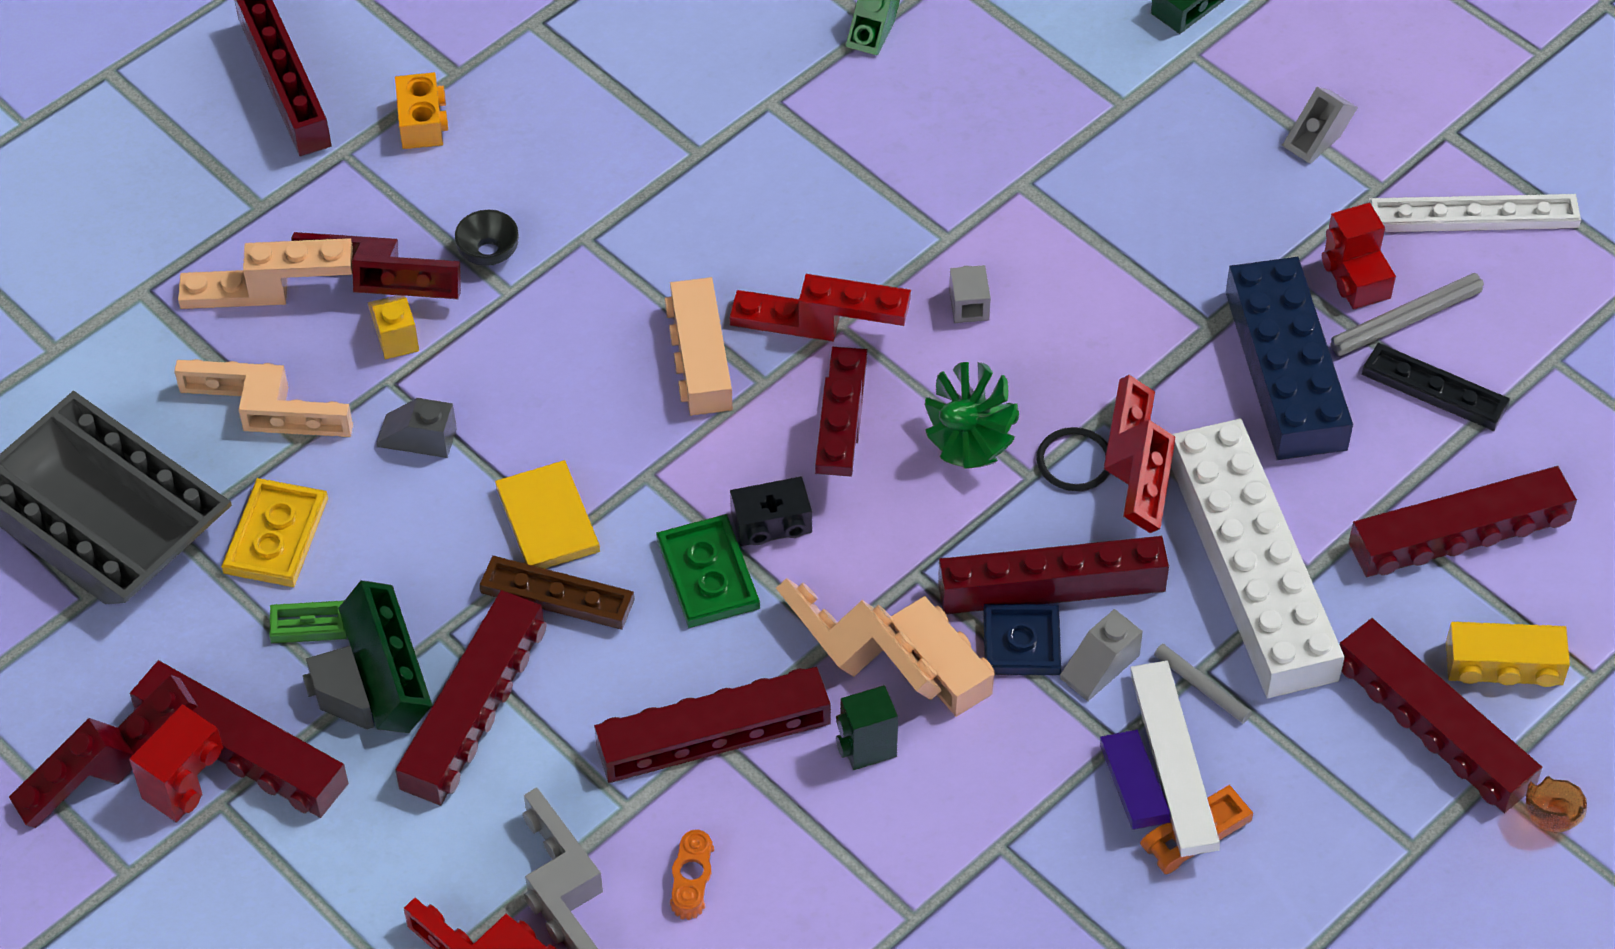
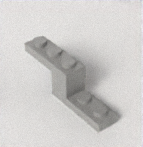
M535 788L524 795L526 811L523 812V818L533 833L539 831L545 839L543 841L545 849L552 860L525 876L527 893L524 894L525 900L535 915L541 912L546 919V929L556 944L562 942L567 949H598L571 911L603 892L601 872L540 790Z

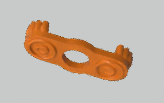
M691 830L682 836L679 843L678 858L672 866L674 883L670 906L677 917L680 916L681 919L691 920L692 917L697 918L698 914H702V909H705L704 894L706 883L710 880L712 874L710 856L711 852H714V845L710 836L701 830ZM688 862H696L702 866L704 871L699 878L689 880L680 873L681 867Z

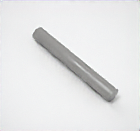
M1161 644L1156 649L1155 657L1161 661L1168 660L1172 670L1242 724L1249 719L1252 711L1165 644Z

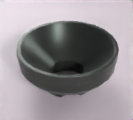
M488 209L473 212L464 217L456 227L455 243L458 251L464 259L471 263L484 266L495 265L507 260L517 249L519 239L518 227L509 215L498 210ZM485 244H494L498 247V250L493 254L487 255L478 251Z

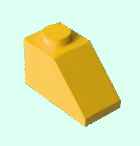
M395 295L368 302L384 359L419 351L415 322L405 296Z

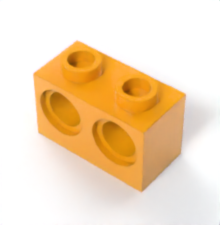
M436 73L395 76L402 149L443 145L442 131H448L446 110L440 111V106H446L444 85L437 86Z

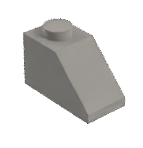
M1316 87L1282 146L1306 162L1312 163L1341 137L1358 107L1331 90Z
M1113 609L1088 631L1060 674V679L1085 700L1089 701L1139 657L1143 631L1117 610Z

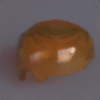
M1547 776L1536 786L1533 782L1528 784L1526 810L1532 823L1546 832L1560 833L1574 828L1584 820L1587 812V799L1581 788L1568 780H1557Z

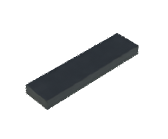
M1377 343L1362 370L1363 376L1492 431H1495L1510 402L1508 397L1380 343Z

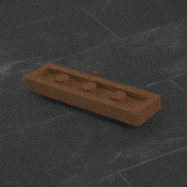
M493 555L479 585L481 594L497 597L499 592L503 590L541 604L543 610L623 630L635 600L634 591Z

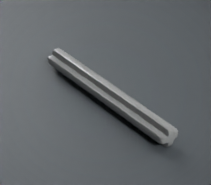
M1476 273L1467 275L1333 336L1330 347L1337 356L1345 355L1482 292L1483 280Z

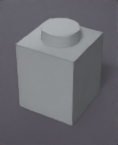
M985 265L950 268L949 294L954 323L989 320L991 297Z

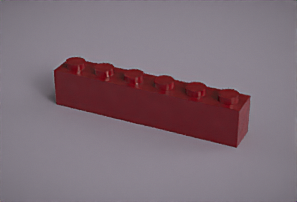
M234 0L238 20L299 157L332 147L327 118L273 0Z
M1554 466L1353 521L1349 545L1366 578L1378 574L1388 575L1399 568L1410 565H1424L1432 559L1446 555L1456 556L1465 550L1479 546L1489 547L1504 539L1515 536L1525 537L1540 529L1561 527L1571 521L1577 499L1559 466Z
M1163 536L940 558L938 587L943 611L945 614L983 611L984 604H1052L1166 592L1169 564Z
M503 590L499 592L398 764L396 775L399 790L440 806L448 793L453 794L460 781L462 768L466 762L470 763L474 759L478 749V740L483 732L487 733L491 729L497 707L500 702H506L513 687V679L517 672L522 673L525 670L532 646L535 642L539 643L545 634L547 624L543 619L541 604Z
M1373 618L1369 619L1340 642V647L1344 654L1341 672L1347 678L1354 679L1362 686L1374 702L1381 703L1389 710L1402 727L1409 728L1417 735L1430 752L1438 754L1444 759L1458 777L1466 779L1471 783L1487 803L1495 805L1505 813L1536 788L1543 767Z
M159 660L129 693L136 710L170 675L180 678L198 705L193 711L219 730L223 749L217 760L226 764L227 768L236 776L241 778L247 776L256 781L266 793L273 796L279 794L288 799L290 804L302 813L309 811L321 818L349 784L344 763Z
M817 666L808 669L799 668L792 670L786 675L770 679L760 678L751 684L733 689L722 688L714 694L698 698H685L676 704L660 708H647L638 714L622 718H609L600 724L594 725L596 746L607 781L612 783L831 724V703Z

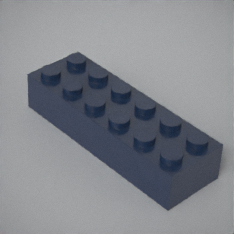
M1299 257L1229 266L1225 293L1277 460L1347 451L1353 422Z

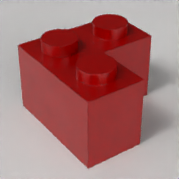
M1370 202L1331 213L1329 229L1326 230L1325 250L1322 252V263L1325 270L1332 273L1336 280L1339 294L1343 298L1346 297L1352 309L1390 299L1396 275L1381 252L1385 226Z
M182 704L129 758L141 798L176 823L185 813L193 811L203 795L197 775L206 766L212 765L218 759L223 749L218 728Z

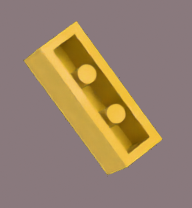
M1451 622L1445 642L1448 681H1461L1466 684L1477 682H1493L1502 685H1514L1517 683L1538 684L1543 687H1551L1564 684L1570 666L1566 626Z

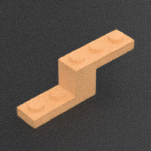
M351 238L245 243L243 270L180 273L178 297L180 309L286 305L287 278L352 275L353 246Z
M199 359L176 361L174 372L180 393L241 396L239 414L243 431L351 437L353 422L349 404L334 401L324 403L306 402L297 399L286 400L289 387L284 365H274L271 363L248 364L235 361L211 362Z
M786 578L776 587L777 591L835 664L846 673L855 677L877 655L884 651L918 693L932 700L942 691L934 681V678L937 676L935 670L923 658L919 661L912 654V651L915 649L913 643L901 631L897 634L890 626L894 620L879 604L874 608L861 600L837 622L827 610L823 609L820 611L814 604L818 598L805 583L798 586Z

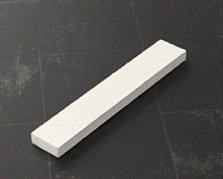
M1576 194L1369 198L1368 201L1385 226V232L1579 228L1581 223Z
M1167 660L1131 666L1133 686L1163 795L1171 813L1170 820L1180 856L1220 851L1219 837L1169 662Z

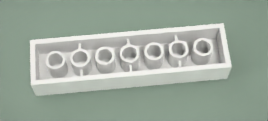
M1242 419L1172 434L1176 437L1171 462L1172 471L1266 698L1339 682L1344 654Z

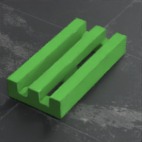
M344 600L270 605L269 637L271 643L347 639L338 609ZM336 614H338L337 617H320V618H315V616H319V615H336ZM300 617V619L278 620V618Z

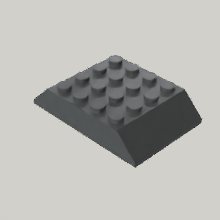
M74 390L0 453V527L104 604L126 603L232 506L230 500Z

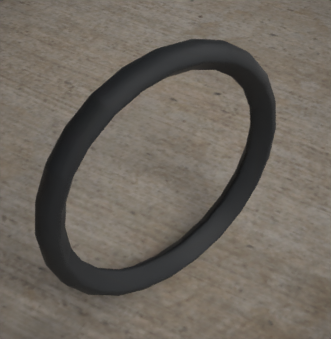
M1077 427L1062 428L1054 431L1041 442L1036 459L1038 468L1043 477L1058 488L1068 491L1089 490L1103 483L1110 475L1104 469L1092 481L1071 484L1055 478L1045 466L1044 454L1047 447L1055 439L1064 435L1075 434L1089 437L1102 447L1106 456L1107 441L1091 430Z

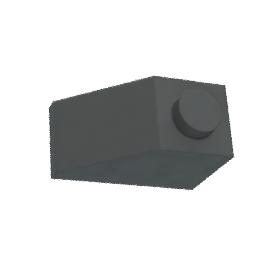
M416 398L387 413L377 440V447L448 458L457 430L453 403Z
M351 646L306 658L309 673L302 675L308 697L316 695L320 710L364 729L374 728L370 705Z

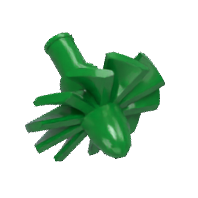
M960 362L953 368V371L961 383V396L956 392L945 372L941 371L936 379V395L952 401L946 404L930 397L925 399V408L933 424L932 427L925 429L927 437L942 451L940 455L942 460L965 469L979 468L996 463L998 461L996 456L1001 454L1013 442L1015 436L1008 434V431L1019 419L1017 403L1002 404L1008 401L1009 392L1008 381L1004 375H1001L990 397L985 399V387L993 372L987 364L977 362L978 384L975 391H973L969 384V362Z

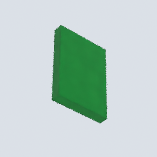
M727 514L656 532L657 543L688 628L760 609L759 597Z

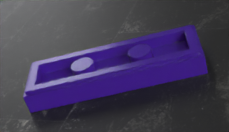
M1138 730L1101 736L1100 747L1132 830L1170 823V810Z

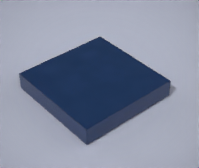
M984 604V658L991 664L995 675L1061 674L1059 605Z

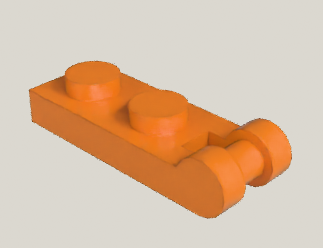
M1230 784L1207 798L1219 840L1252 821V810ZM1171 820L1170 823L1162 824L1149 832L1140 842V845L1148 854H1153L1158 859L1157 866L1164 874L1172 873L1184 861L1194 856L1181 857L1178 846L1170 850L1165 844L1171 839L1176 842Z

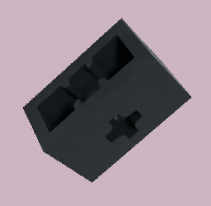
M802 476L730 490L731 514L740 547L762 545L772 540L798 538L804 534L812 533V509Z

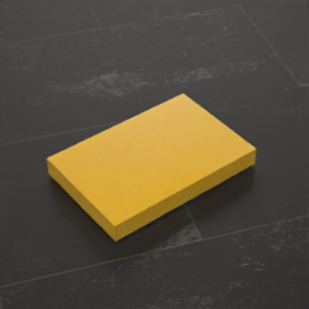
M565 460L495 481L497 492L526 564L546 569L600 552V544Z
M257 478L221 566L223 574L295 587L327 504V491Z

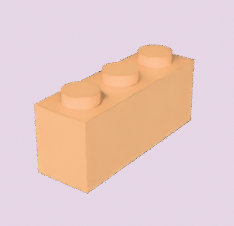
M924 596L891 616L894 621L890 626L897 634L901 631L915 646L912 654L918 661L923 658L937 673L934 681L942 689L937 696L955 717L993 694L995 673L991 664L984 657L979 658L972 650L966 635L961 631L957 632L949 624L948 618L941 607L937 605L934 607L927 597Z

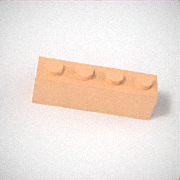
M709 277L670 282L671 297H665L667 318H674L675 323L669 325L671 345H678L679 352L674 353L676 374L683 373L684 380L678 381L681 402H688L690 416L732 411V387L713 279Z

